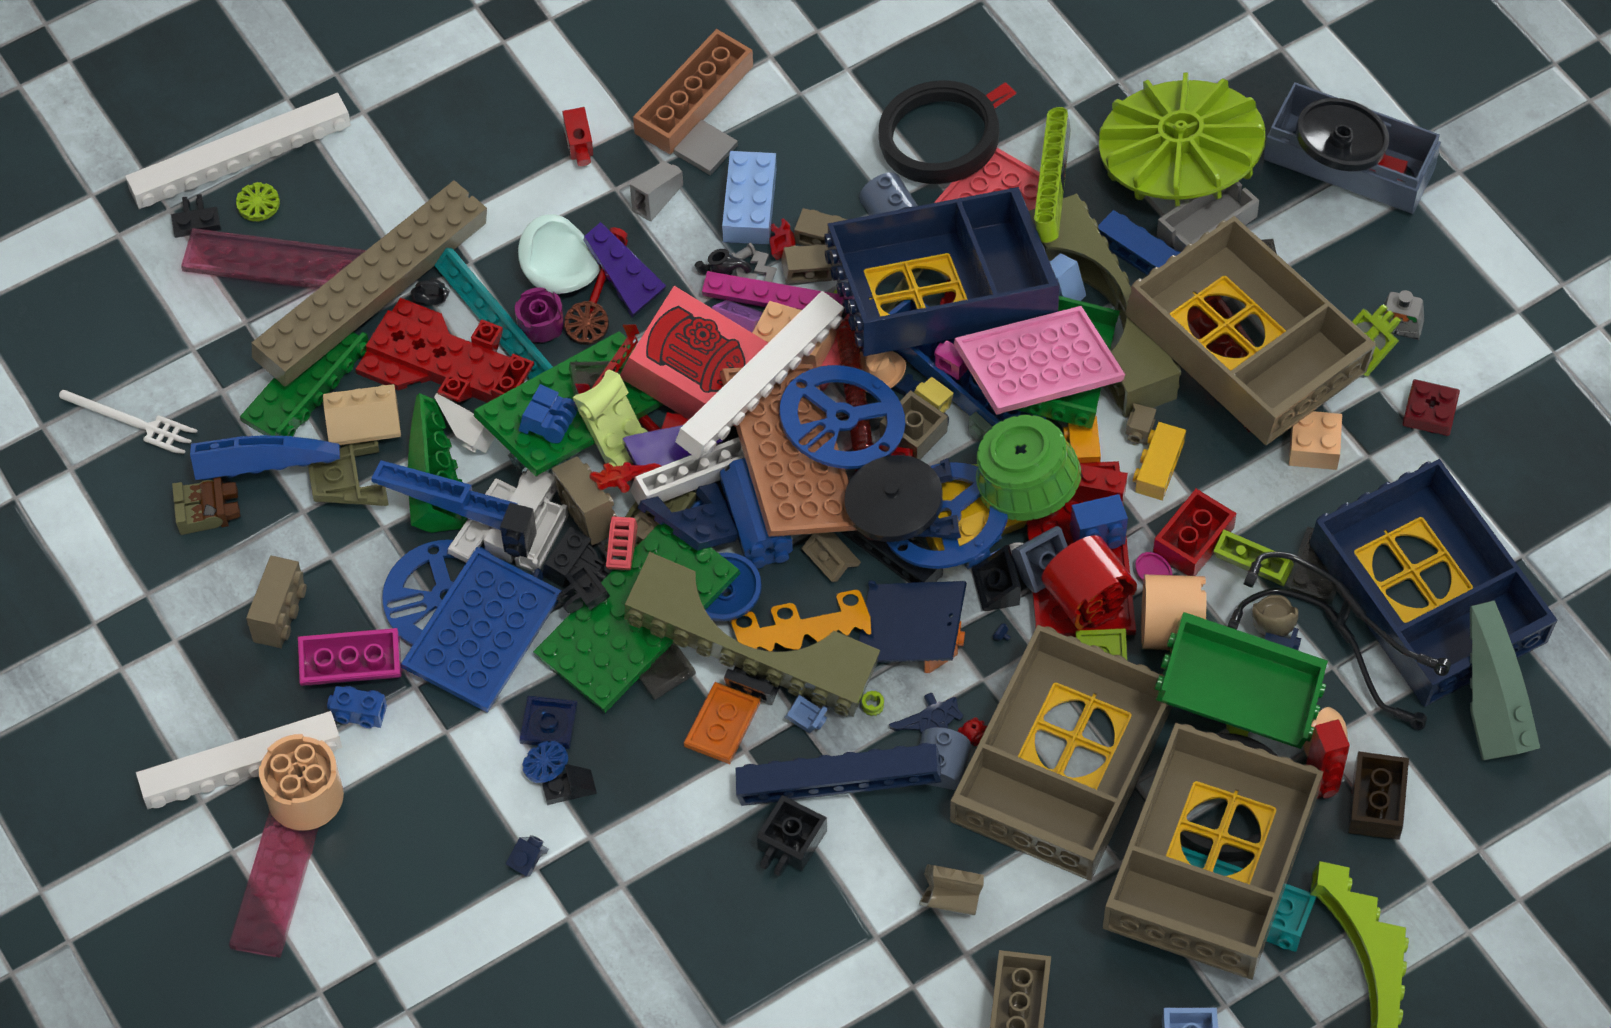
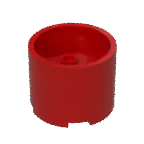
M1097 535L1084 537L1067 546L1050 561L1042 574V583L1079 630L1090 624L1095 628L1113 618L1124 608L1122 604L1127 597L1135 595L1137 590L1136 581L1102 537Z

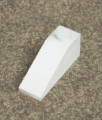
M436 393L434 398L455 436L464 441L463 447L474 453L477 449L486 453L495 437L474 417V413Z

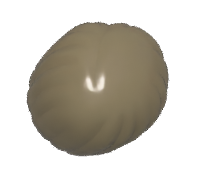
M1269 595L1258 603L1253 604V624L1261 635L1265 636L1267 632L1284 637L1292 632L1297 625L1298 608L1293 607L1284 596Z

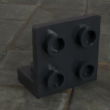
M758 647V648H757V649H759V650L768 651V650L763 649V648H761V647ZM736 666L733 670L727 669L724 676L726 686L757 697L769 704H773L780 689V685L779 687H774L770 681L757 675L756 677H750L748 673Z

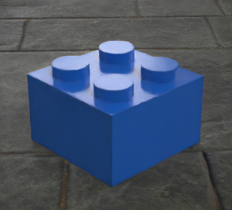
M1117 494L1072 505L1070 533L1073 542L1084 537L1097 535L1102 537L1111 549L1125 544L1128 517L1120 495Z

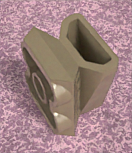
M927 864L924 875L929 887L923 893L919 905L975 915L979 895L984 886V875Z

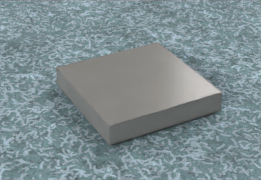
M700 120L674 148V154L711 176L730 155V151H733L738 146V141L705 121Z

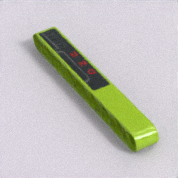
M1063 107L1049 110L1046 119L1034 216L1036 230L1041 242L1044 243L1052 242L1059 236L1071 132L1068 111Z

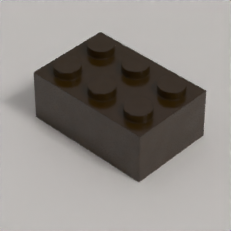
M1358 751L1354 766L1348 833L1400 840L1404 824L1409 758Z

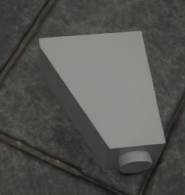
M662 161L630 183L632 211L651 222L683 186V173L680 168Z

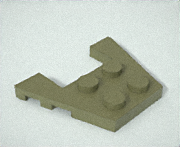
M378 440L346 445L340 448V459L330 463L316 462L308 465L314 501L379 506L389 505L386 487L378 484L360 487L355 456L380 452Z

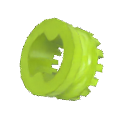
M869 691L863 695L862 710L866 715L877 716V714L879 715L880 712H883L884 698L880 692ZM870 699L878 701L880 704L874 707L872 704L867 705L866 703Z

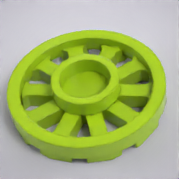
M256 182L252 185L248 184L237 194V210L243 218L250 221H263L272 217L280 205L277 191L267 183Z

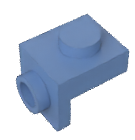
M798 695L785 718L810 734L816 728L818 730L821 729L827 719L824 714L828 708L825 706L819 708L801 695Z

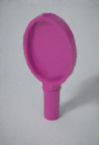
M1145 552L1136 559V572L1142 581L1144 574L1173 575L1169 563L1156 553Z

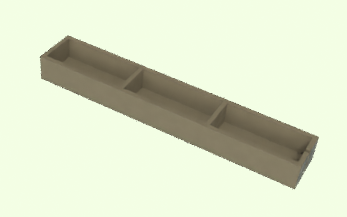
M452 181L251 342L252 358L286 387L430 270L446 248H453L454 250L486 224L487 207L474 196L469 198V192L456 181Z

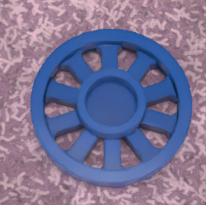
M556 741L540 743L538 747L532 748L527 753L528 756L524 758L522 765L523 772L530 781L534 783L548 782L560 775L565 769V765L568 763V753Z

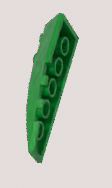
M419 393L416 395L412 417L408 468L462 482V479H458L455 471L458 469L455 459H452L449 451L452 448L450 439L447 438L443 431L446 425L441 409L435 399ZM409 496L411 526L432 533L462 529L467 521V517Z

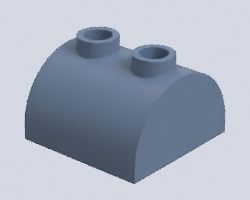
M884 173L873 178L863 187L859 196L860 202L869 215L918 206L896 173Z
M1058 526L1049 529L1012 550L1015 568L1019 576L1034 593L1046 588L1042 583V574L1045 568L1058 553L1068 546L1062 529Z
M935 727L924 730L919 744H936L941 763V783L926 785L956 790L966 770L971 748L969 739L963 734L947 728Z

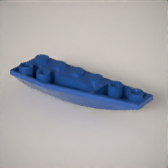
M243 436L191 444L190 457L195 480L202 479L205 481L221 476L235 477L249 472L256 474L269 469L283 470L289 466L296 465L304 467L316 462L330 463L340 459V446L337 443L292 436Z

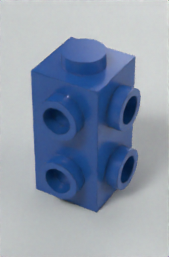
M336 686L334 694L328 698L327 709L332 712L334 720L339 723H355L365 728H381L387 704L385 695L378 691L370 690L367 692L357 690L351 686Z

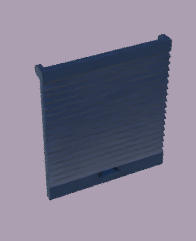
M868 581L869 591L866 607L871 618V634H866L861 629L859 641L879 649L880 654L877 662L881 663L883 661H953L967 585L966 581L876 584L875 581Z

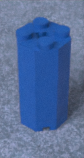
M742 458L732 461L729 464V470L725 472V469H722L720 471V482L732 520L738 532L737 537L743 556L749 559L757 569L767 564L787 561L789 553L793 551L791 535L768 537L746 459Z

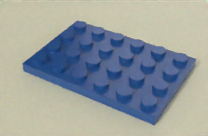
M476 547L402 661L401 668L488 713L558 602L557 595L561 590Z

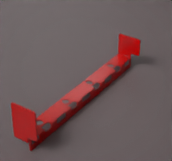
M635 324L623 325L627 338L592 388L601 382L602 376L605 375L608 369L613 370L616 367L614 372L617 373L638 343L635 334H640ZM575 384L579 394L590 390L588 384Z

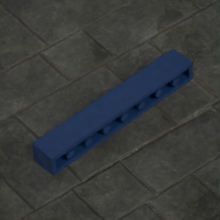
M921 743L918 746L912 747L896 746L893 749L887 750L871 749L868 752L862 753L846 752L843 755L837 756L821 755L818 758L811 759L796 758L793 761L786 762L771 761L768 764L761 765L746 764L743 767L735 768L736 796L741 806L778 802L782 795L791 800L941 783L940 754L936 744Z

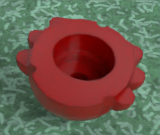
M974 717L965 722L958 729V732L966 736L973 746H978L987 726L984 725V721Z

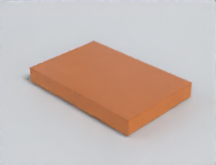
M714 682L684 741V747L731 764L761 700Z

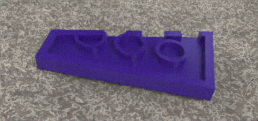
M601 222L584 236L585 244L597 263L602 266L605 276L609 282H612L617 290V295L621 301H624L632 318L665 290L666 285Z

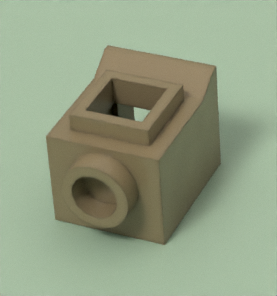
M1133 403V409L1126 424L1125 434L1128 435L1127 440L1135 444H1148L1150 431L1155 424L1154 417L1157 409Z

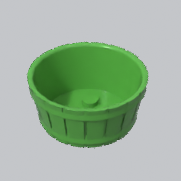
M1018 415L1017 417L1013 416L1000 421L991 430L989 429L978 447L976 482L981 501L985 506L987 505L989 510L991 506L995 510L1007 514L1008 519L1027 521L1048 516L1050 513H1054L1062 508L1065 503H1068L1080 484L1081 466L1074 449L1066 441L1060 429L1042 417ZM1026 446V453L1015 454V447Z

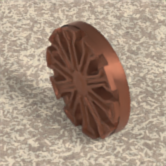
M584 301L573 305L568 310L564 326L568 336L574 342L590 345L600 341L608 331L609 320L607 313L599 304L592 301ZM585 307V314L580 308ZM591 307L595 308V309L592 311V313L590 314V308H591ZM577 311L579 316L573 315V312ZM599 312L602 313V316L596 317ZM598 322H605L604 325L597 324ZM577 328L574 332H570L571 329ZM595 329L600 330L601 333L596 334ZM582 332L583 337L579 339L578 335ZM589 333L593 336L590 340L588 339Z

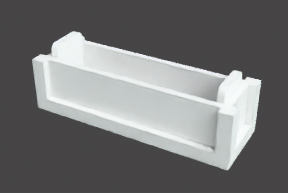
M548 498L544 499V506L535 521L537 534L527 558L522 556L515 557L516 566L529 571L537 568L541 569L569 516L567 505L563 504L561 506L550 502Z

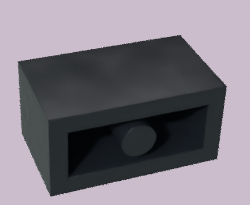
M509 503L500 526L504 552L511 556L527 558L537 534L533 508Z

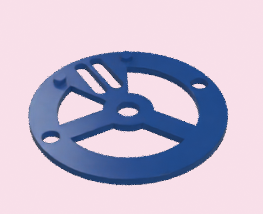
M828 365L810 369L789 383L780 402V423L789 441L808 458L830 467L858 469L875 459L890 456L899 446L905 430V414L896 394L876 376L853 367ZM803 382L806 387L799 388L796 383ZM832 382L855 385L869 392L878 402L856 407L844 402L836 403L816 388V386ZM804 396L824 411L826 419L801 424L798 417V405L802 397ZM843 412L848 415L849 419L841 421L837 419L836 414ZM886 416V430L874 445L858 451L834 450L839 431H849L861 420ZM821 425L825 428L806 445L799 443L817 426ZM830 432L834 435L816 452L808 450L826 433ZM879 446H887L889 451H881Z
M950 462L953 480L965 481L972 485L953 500H944L940 513L942 511H950L952 513L951 516L957 515L960 521L961 511L980 497L976 482L978 467L967 463ZM935 464V465H932V466H930V467H931V468H934V467H936V466H938V465H940V464ZM990 506L989 517L982 531L974 539L960 547L958 539L942 538L945 549L943 551L920 548L908 539L899 542H887V544L898 557L915 566L931 569L955 567L970 562L989 550L1002 535L1007 524L1008 515ZM901 545L908 546L905 551L898 550V547Z
M453 540L433 541L414 548L396 562L386 578L382 596L386 619L391 628H398L399 637L411 646H413L422 632V629L415 626V624L435 608L437 609L442 601L440 598L441 594L448 591L454 583L450 581L444 558H456L448 554V548ZM431 547H436L439 549V552L437 554H430L428 550ZM480 547V549H482V550H484L485 552L491 554L489 551H487V550H485L484 548ZM429 562L436 584L432 591L403 588L409 576L417 568ZM418 595L424 597L421 601L394 608L387 607L391 602ZM418 606L427 607L425 611L398 618L390 617L395 612Z

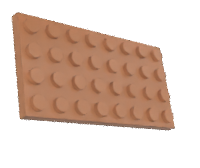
M800 364L795 370L790 369L783 382L780 384L776 382L773 385L772 392L766 398L762 396L757 407L752 412L748 410L742 422L736 426L768 537L857 530L850 522L845 508V491L849 483L845 469L823 465L805 456L789 441L780 423L779 407L786 387L797 376L813 369L812 364ZM742 368L722 369L720 375L723 385H726ZM803 382L796 383L799 388L806 387ZM804 396L799 402L798 417L801 424L826 419V413ZM821 425L817 426L799 443L806 445L825 428ZM830 432L826 433L808 450L816 452L834 435ZM837 442L835 443L834 450H839Z

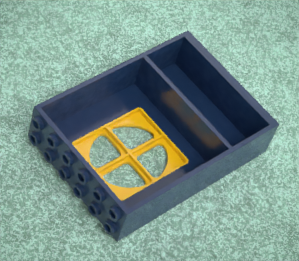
M1019 187L827 223L828 233L824 234V239L828 250L824 252L827 264L832 266L830 267L832 280H837V293L839 297H843L844 313L850 316L848 317L850 330H855L857 348L861 347L864 356L955 339L1058 312L1059 283ZM915 268L934 270L947 276L950 282L918 287L912 270ZM895 272H902L904 274L909 290L876 295V288L886 277ZM949 291L956 293L954 302L927 308L922 299L924 296ZM911 299L914 301L917 309L890 315L882 310L880 306Z
M1440 459L1432 463L1430 461L1425 462L1418 470L1412 473L1408 471L1402 474L1398 480L1392 483L1386 482L1378 490L1372 493L1366 492L1356 501L1350 504L1348 502L1344 503L1331 514L1324 513L1316 520L1309 545L1329 573L1345 584L1366 612L1365 615L1405 649L1417 654L1422 653L1435 659L1446 658L1450 661L1449 673L1445 676H1439L1434 672L1433 668L1417 663V660L1398 652L1367 625L1424 707L1470 684V678H1472V663H1470V653H1472L1470 606L1495 601L1517 658L1548 643L1558 621ZM1398 536H1412L1422 539L1436 548L1437 554L1417 564H1412L1396 543L1395 538ZM1380 545H1387L1403 567V571L1379 582L1375 579L1373 573V555ZM1440 562H1445L1448 565L1451 575L1450 590L1443 599H1437L1420 576L1422 571ZM1407 579L1412 580L1428 602V606L1425 608L1404 606L1391 599L1386 594V590Z

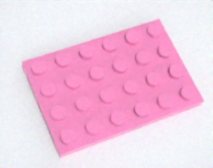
M1082 306L957 337L953 344L996 415L1121 382L1125 377V373Z

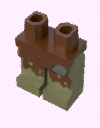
M221 477L190 485H183L182 482L172 483L176 524L181 535L209 530L219 526L228 527V520L241 517L238 501L226 503L227 499L238 498L236 482L222 483Z

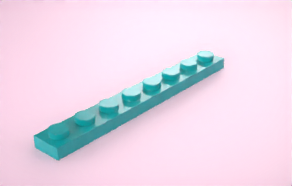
M446 248L434 266L480 320L483 319L503 327L499 343L510 356L515 354L534 362V366L528 374L529 379L552 368L553 366L453 248Z

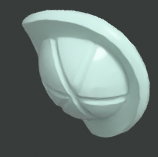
M556 214L542 215L530 222L521 235L518 246L519 263L525 276L537 288H545L546 291L556 294L573 292L589 285L598 275L601 265L597 263L585 244L582 232L562 216Z

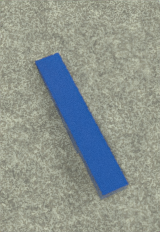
M382 460L371 478L373 483L499 530L509 503L518 504L472 491V485Z

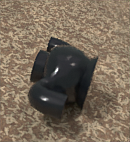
M727 249L713 251L708 256L709 264L697 261L694 265L696 270L702 275H706L707 271L732 275L736 268H742L745 273L752 271L751 266L746 261L731 256Z

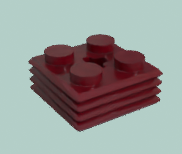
M1414 379L1403 419V426L1449 436L1460 390Z

